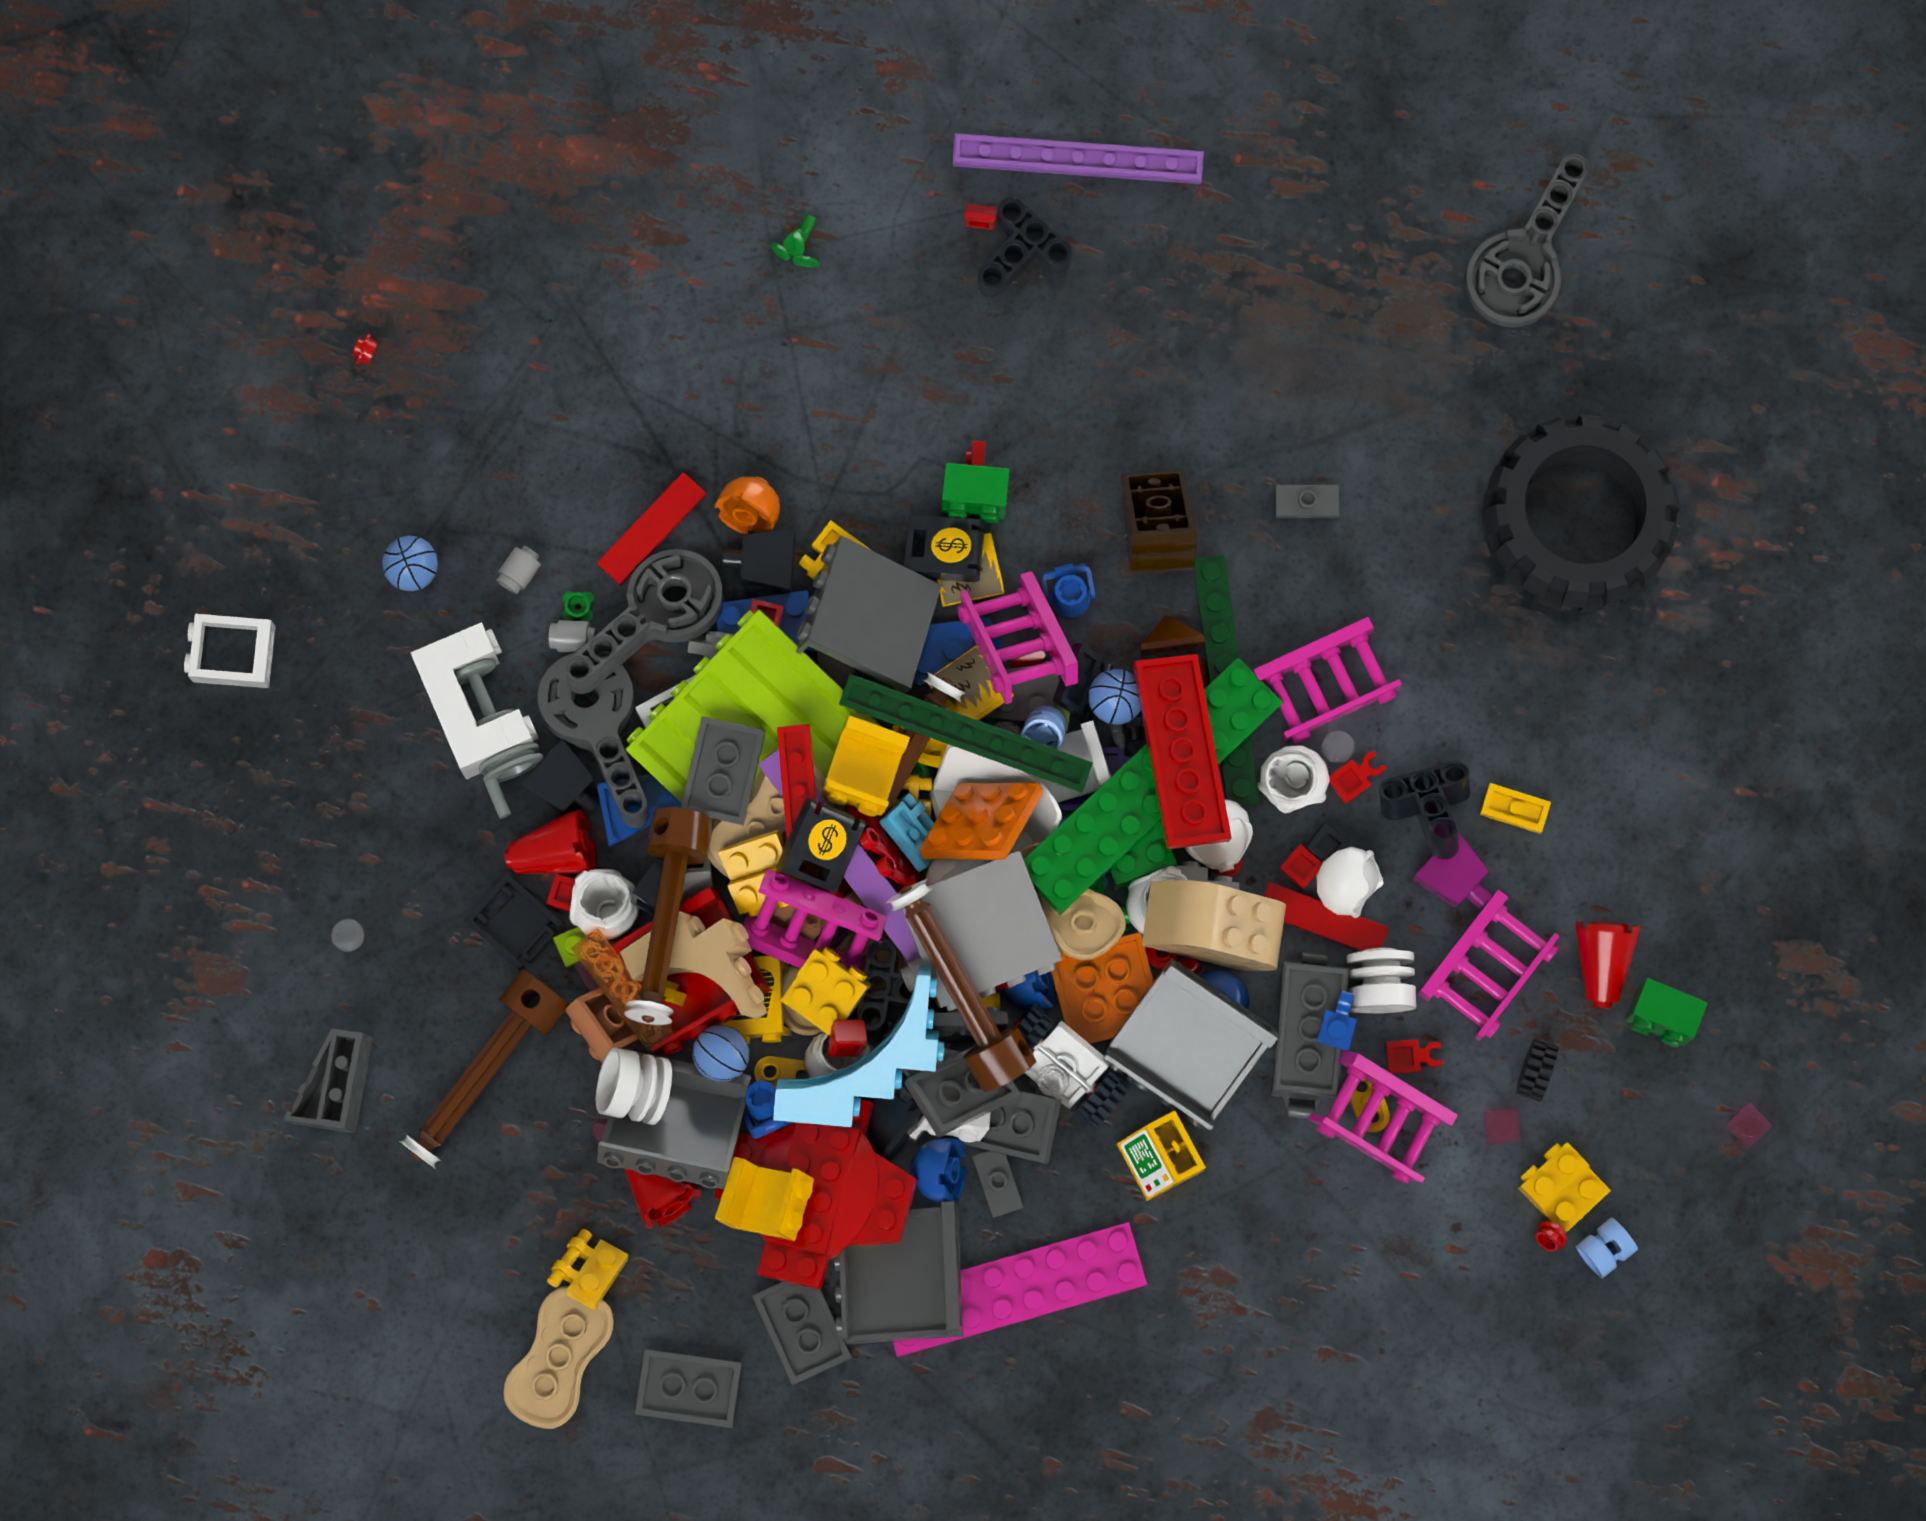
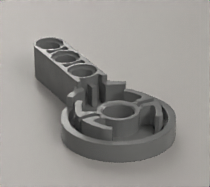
M1569 154L1563 158L1526 226L1517 230H1507L1506 233L1489 238L1472 255L1465 276L1466 292L1475 310L1488 321L1505 327L1526 326L1542 318L1554 304L1560 289L1561 274L1557 255L1552 248L1551 240L1587 175L1588 163L1583 156ZM1575 167L1579 171L1580 176H1568L1565 168ZM1552 193H1560L1564 196L1566 202L1561 204L1555 203L1551 200L1550 195ZM1544 219L1550 223L1551 228L1541 230L1536 226L1535 221ZM1509 268L1518 269L1525 276V284L1520 288H1510L1504 284L1502 273ZM1541 268H1542V271H1543V281H1541V277H1542ZM1477 271H1478V285H1477V283H1476V274H1477ZM1538 304H1540L1537 308H1535L1534 310H1532V311H1530L1528 314H1526L1529 310L1533 309V308L1536 307Z
M679 549L662 551L644 560L636 568L629 581L626 594L628 608L567 660L565 674L570 689L577 694L589 693L644 644L651 640L684 642L697 638L708 631L717 621L724 601L721 579L715 567L701 555ZM683 566V568L675 569V570H671V571L666 572L667 570H670V569H673V568H679V567ZM651 584L652 586L649 587V589H648V591H647V593H646L644 602H639V601H638V598H639L640 601H642V600L644 599V594H645V592H646L648 586ZM674 586L683 587L687 590L685 597L677 602H670L663 597L664 592ZM713 599V601H712V603H711V607H710L708 613L705 615V613L707 612V610H708V608H709L710 602H711V600ZM626 630L635 631V633L631 636H621V634ZM601 651H611V654L607 657L597 656ZM579 671L588 672L587 675L582 678L574 677V675Z
M575 653L566 655L550 666L539 684L538 706L542 719L554 735L574 744L575 748L587 749L594 754L623 823L630 828H640L648 822L650 812L644 792L621 742V736L629 726L628 721L632 715L635 703L630 676L625 668L620 665L613 672L615 676L611 673L590 691L598 695V701L591 707L581 708L575 704L579 694L570 689L565 674V664ZM599 653L597 656L607 657L608 655ZM579 671L574 675V677L582 678L586 676L588 672ZM552 684V686H551L550 702H549L550 685ZM609 751L618 752L613 758L603 757ZM620 778L629 779L625 785L619 786L615 784ZM632 805L641 806L637 812L630 813L626 811Z

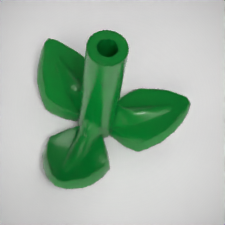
M805 215L799 229H796L785 238L783 246L771 242L769 245L774 253L785 262L790 258L793 259V263L799 267L814 268L820 266V262L816 259L803 255L805 242L816 223V218L812 215Z

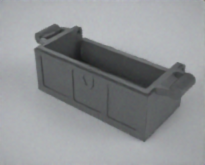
M1302 951L1301 959L1298 963L1284 962L1281 968L1282 980L1277 1026L1278 1039L1276 1040L1274 1050L1273 1086L1270 1096L1283 1097L1284 1104L1288 1110L1287 1117L1308 1119L1310 1113L1314 1114L1321 1101L1334 1102L1339 1091L1341 1063L1338 1060L1342 1050L1317 1043L1316 1041L1325 1010L1335 1013L1340 992H1347L1349 968L1331 967L1328 962V954ZM1289 1098L1315 1100L1314 1106L1289 1104Z

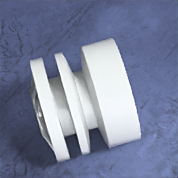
M1371 948L1347 955V965L1362 967L1350 970L1348 978L1362 981V985L1349 988L1348 990L1349 993L1354 994L1350 1012L1383 1014L1416 1009V987L1401 983V979L1414 976L1415 974L1414 968L1401 966L1414 963V953L1395 948Z
M617 1047L612 1048L602 1063L598 1077L595 1099L598 1113L617 1118H623L628 1113L631 1121L640 1122L642 1120L645 1124L655 1125L661 1119L670 1095L672 1067L669 1059L662 1057L654 1058L653 1055L647 1054L639 1060V1056L635 1051Z

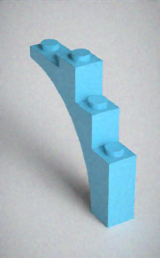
M918 966L914 991L903 1016L892 1032L872 1052L852 1065L827 1075L806 1079H778L773 1120L852 1127L853 1116L859 1117L861 1097L894 1098V1089H901L903 1070L900 1069L935 1072L936 1061L943 1062L945 1042L938 1041L939 1031L926 1030L933 1029L934 1009H928L929 997H936L937 978H931V967Z

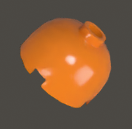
M739 477L732 480L725 486L715 503V509H720L718 516L721 521L744 535L749 533L748 529L759 533L772 531L780 514L778 495L769 483L760 477Z

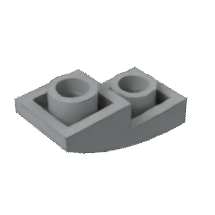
M1183 861L1182 866H1176L1188 880L1209 882L1239 890L1240 882H1232V877L1214 876L1213 881L1208 880V868L1201 867L1200 862Z

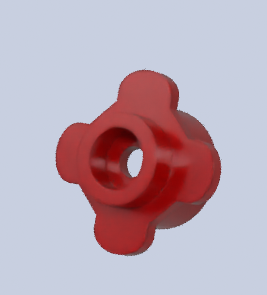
M371 334L365 335L364 339L358 337L351 355L356 356L353 364L357 365L359 362L366 365L369 364L377 346V342L370 339Z

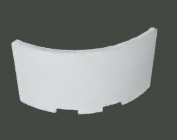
M947 746L932 785V791L929 793L936 819L958 783H1039L1044 793L1010 853L1028 844L1043 842L1058 828L1062 817L1061 810L1053 795L1036 776L955 746Z

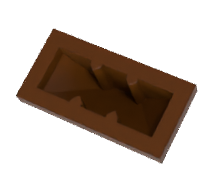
M1166 615L1141 643L1140 656L1203 648L1205 643L1204 635Z

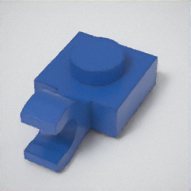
M1341 991L1335 1013L1325 1010L1317 1043L1345 1051L1349 1050L1357 1019L1348 1017L1354 998L1353 993Z

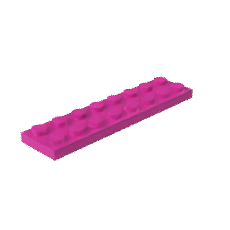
M1129 1222L961 1270L964 1336L893 1341L897 1357H901L1147 1286Z

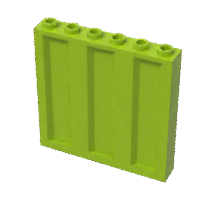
M759 609L755 614L749 610L737 622L741 629L733 637L727 633L718 642L715 648L719 652L711 660L705 656L693 669L697 675L689 683L683 679L670 693L675 698L666 707L662 703L659 704L648 716L652 722L645 730L639 726L626 739L630 743L626 751L682 803L702 716L765 730L766 733L759 763L779 749L777 727L810 724L813 762L825 778L827 777L843 726L849 715L881 727L883 726L872 716L839 705L844 689L804 651L801 654L797 653L798 645ZM759 766L757 768L754 785L761 771V768ZM828 802L831 807H835L834 803Z

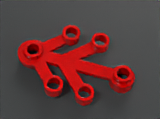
M846 804L850 815L859 819L865 818L870 828L862 832L859 841L865 849L872 850L882 857L876 861V867L883 877H888L895 881L899 892L905 886H911L924 880L917 874V869L890 835L886 834L875 816L862 814L858 811L857 807Z

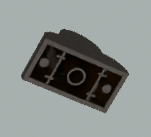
M1184 469L1121 474L1130 575L1194 570L1196 527Z

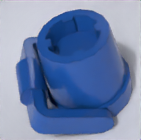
M1085 563L1054 567V570L1043 572L1040 576L1042 591L1050 608L1052 607L1054 612L1066 619L1083 615L1089 607L1090 596L1091 599L1096 598L1091 570ZM1085 572L1088 586L1075 574ZM1059 579L1052 586L1049 598L1046 580Z
M768 1081L753 1083L746 1090L745 1094L748 1113L744 1114L747 1128L754 1139L792 1123L773 1120L776 1087Z

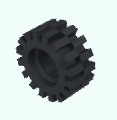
M1533 1039L1518 1079L1516 1094L1539 1102L1542 1101L1556 1064L1559 1051L1558 1046Z

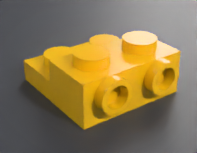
M779 829L722 847L718 852L730 879L727 887L739 914L748 912L750 917L758 916L766 895L759 893L758 890L767 868L801 881L797 877L776 869L785 848V842ZM778 900L777 904L780 908L789 906Z
M818 947L811 953L797 973L796 979L780 1001L830 1036L833 1022L835 1020H847L872 984L866 981L867 975L855 966H851L849 969L839 961L841 956L828 947L824 949Z
M1568 1142L1562 1147L1556 1143L1543 1155L1547 1161L1539 1169L1535 1165L1530 1167L1520 1177L1524 1183L1518 1188L1549 1222L1558 1223L1564 1229L1565 1234L1611 1191Z

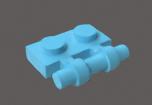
M909 792L900 799V803L896 804L879 823L917 871L920 872L927 868L934 860L924 859L919 851L934 823L924 811L926 807L920 800L916 801Z

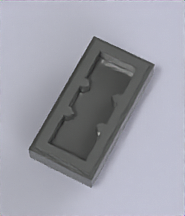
M1276 485V518H1339V485Z
M987 1151L972 1156L992 1218L1023 1209L1024 1207L1006 1154Z

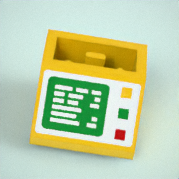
M1175 1110L1144 1126L1116 1144L1146 1201L1202 1173L1206 1168Z

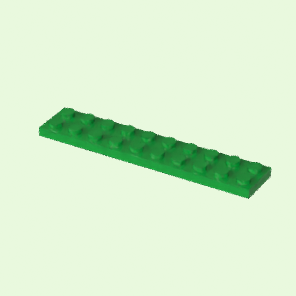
M1239 658L1204 689L1218 765L1283 703L1261 680H1258L1257 676ZM1147 744L1024 859L1034 889L1059 915L1064 913L1161 820Z

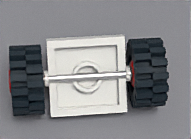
M1033 1004L1012 1026L1019 1028L1030 1050L1034 1049L1032 1054L1037 1062L1025 1074L1051 1096L1062 1100L1061 1104L1068 1110L1086 1093L1074 1113L1093 1129H1096L1115 1110L1131 1088V1084L1111 1068L1095 1083L1098 1077L1108 1068L1110 1062L1104 1059V1056L1063 1021H1060L1047 1037L1042 1039L1051 1028L1054 1019L1036 1004Z

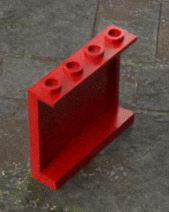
M712 887L706 888L681 903L679 907V912L697 916L703 922L705 929H708L722 918L736 922L720 891ZM653 921L609 946L610 949L601 951L603 954L609 953L613 959L616 957L623 963V974L627 977L628 981L638 984V992H641L642 982L631 978L620 952L652 931ZM750 951L743 958L750 965V976L754 984L765 995L771 989ZM615 962L614 967L619 972V967ZM686 972L668 975L667 980L679 984L677 991L687 994L683 1007L665 1000L661 1003L673 1009L674 1013L668 1016L672 1023L660 1025L663 1037L654 1042V1046L650 1048L654 1053L665 1054V1056L672 1055L682 1049V1043L691 1038L696 1040L698 1035L705 1029L718 1022L722 1024L737 1016L736 1011L739 1009L721 986L700 973ZM628 985L627 993L631 994L635 990L634 985ZM638 992L633 997L635 1000H641ZM647 1024V1032L650 1037H653L656 1033L654 1025L651 1027L652 1030H649L650 1024Z

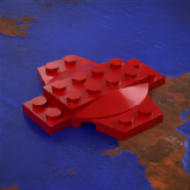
M861 1099L859 1117L853 1116L852 1127L792 1122L781 1130L773 1131L757 1139H754L750 1133L739 1134L733 1158H743L758 1167L789 1173L794 1168L814 1178L812 1194L807 1201L803 1214V1223L797 1233L796 1240L792 1241L760 1234L766 1243L757 1271L759 1276L821 1291L830 1259L839 1256L840 1252L851 1245L862 1247L901 1242L918 1180L875 1153L871 1142L865 1136L874 1107L871 1101ZM716 1188L714 1197L720 1201L724 1189Z

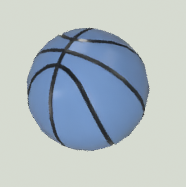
M410 535L403 536L391 542L384 551L382 559L383 573L390 584L397 589L405 591L420 590L430 584L436 576L438 568L436 551L423 538Z
M1110 669L1100 673L1093 680L1089 688V705L1093 713L1100 720L1108 724L1121 725L1130 722L1139 715L1141 707L1134 674L1123 669Z
M715 1025L702 1031L696 1038L692 1051V1058L698 1071L707 1079L716 1082H727L740 1076L746 1069L750 1057V1049L744 1036L735 1028L726 1025Z

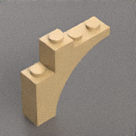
M679 912L668 975L686 972L700 973L712 979L729 994L741 1015L758 1019L767 1013L763 1004L764 995L754 984L750 976V965L743 958L744 955L752 951L747 941L749 938L748 933L743 925L722 918L708 929H705L703 922L697 916ZM651 931L620 952L633 980L643 982Z

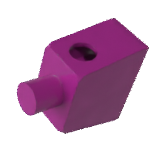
M1458 833V853L1454 857L1444 860L1432 856L1412 880L1455 908L1467 897L1481 910L1493 897L1480 884L1489 871L1460 833Z

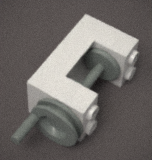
M481 622L410 653L460 770L466 779L478 774L485 775L483 781L499 819L511 815V811L499 783L535 768L544 758L542 754L537 753L539 751L538 744L533 742L539 738L529 715L522 717L519 709H507L496 712L481 677L495 669L496 665L500 664L496 655L502 652L492 629L485 631ZM470 683L484 718L477 722L462 690L461 685Z

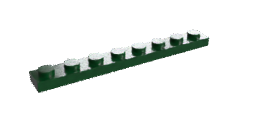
M1224 555L1196 558L1194 567L1202 634L1205 639L1204 648L1209 683L1213 682L1229 665L1239 658ZM1249 736L1221 762L1226 800L1237 802L1241 807L1259 805Z
M851 674L839 702V705L1081 793L1093 765V762Z

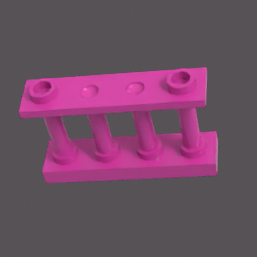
M1032 571L1020 574V588L1017 589V592L981 603L973 604L967 590L961 591V605L957 606L958 617L962 624H967L991 673L990 679L993 690L996 694H1001L1005 704L1012 703L1013 685L1053 673L1056 676H1061L1065 686L1078 683V662ZM1016 605L1026 606L1028 610V615L988 627H984L979 617ZM1030 627L1033 630L1037 629L1040 634L1037 639L999 650L995 649L991 641L992 638ZM1041 650L1045 653L1049 652L1051 656V661L1008 674L1002 664L1004 661Z
M1369 617L1253 669V673L1257 676L1258 680H1261L1267 687H1270L1272 692L1283 702L1280 709L1290 727V730L1283 733L1282 740L1284 744L1291 740L1294 744L1300 743L1311 737V731L1375 701L1384 704L1397 697L1396 692L1399 691L1402 685L1400 680L1387 683L1367 642L1369 640L1368 635H1371L1374 629ZM1351 644L1352 648L1356 647L1376 687V690L1359 697L1339 657L1341 653L1340 648ZM1321 657L1324 661H1328L1348 702L1333 710H1330L1310 669L1312 667L1311 662ZM1290 671L1299 674L1319 715L1303 724L1281 682L1283 680L1282 675Z
M767 868L758 890L759 893L766 895L757 917H750L747 914L743 922V927L749 936L747 941L750 948L801 969L814 949L828 947L841 956L839 961L849 969L851 966H855L864 972L866 962L859 959L868 938L876 941L880 940L887 917L874 910L864 908ZM778 900L796 907L787 929L769 923ZM808 913L826 920L817 942L799 935ZM838 925L857 932L847 954L829 947Z
M1497 890L1418 993L1427 1002H1429L1433 995L1438 999L1442 997L1480 1026V1031L1474 1037L1478 1041L1485 1035L1489 1038L1493 1036L1502 1024L1497 1018L1540 962L1544 959L1548 963L1560 948L1555 944L1560 937L1558 934L1554 933L1546 942L1508 913V908L1503 905L1508 896L1500 890ZM1491 920L1496 924L1499 921L1539 952L1529 967L1487 936L1489 933L1484 929ZM1472 945L1475 948L1481 947L1520 977L1509 992L1468 962L1469 958L1465 953ZM1452 970L1457 974L1459 972L1463 973L1501 1002L1490 1018L1449 987L1450 983L1445 979Z
M1344 1050L1338 1062L1348 1068L1346 1071L1348 1076L1326 1117L1310 1113L1308 1119L1318 1125L1316 1130L1331 1139L1337 1136L1393 1171L1391 1176L1405 1184H1408L1410 1180L1423 1183L1425 1177L1412 1169L1434 1127H1438L1439 1124L1452 1126L1458 1115L1359 1053ZM1367 1079L1373 1083L1371 1086L1373 1091L1352 1132L1338 1125V1122L1359 1081ZM1391 1094L1397 1098L1396 1104L1398 1106L1377 1147H1374L1364 1141L1363 1137L1385 1096L1388 1097ZM1415 1109L1422 1113L1421 1119L1423 1121L1400 1163L1387 1154L1408 1113L1413 1112Z

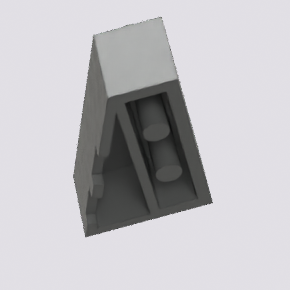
M331 1028L312 1064L314 1067L306 1082L302 1083L299 1088V1095L283 1120L294 1125L356 1134L373 1038L361 1032Z

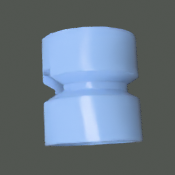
M1043 705L1036 707L1028 714L1021 736L1059 750L1066 732L1064 715L1052 706Z
M1612 1217L1597 1228L1596 1236L1589 1235L1576 1245L1578 1253L1586 1264L1602 1279L1617 1267V1260L1625 1261L1638 1250L1631 1236ZM1609 1242L1612 1248L1608 1249L1605 1244Z

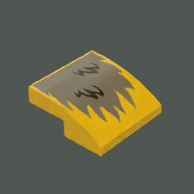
M991 533L984 534L981 570H979L980 580L978 582L937 580V583L942 585L939 593L942 607L960 604L961 591L967 590L972 601L1005 594Z
M977 645L934 674L939 679L943 677L949 678L953 682V687L966 693L961 696V702L950 696L947 701L948 710L980 720L1004 703L1001 694H996L993 690L990 679L991 673Z

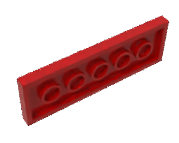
M1198 654L1135 661L1133 668L1166 849L1229 842L1232 837Z

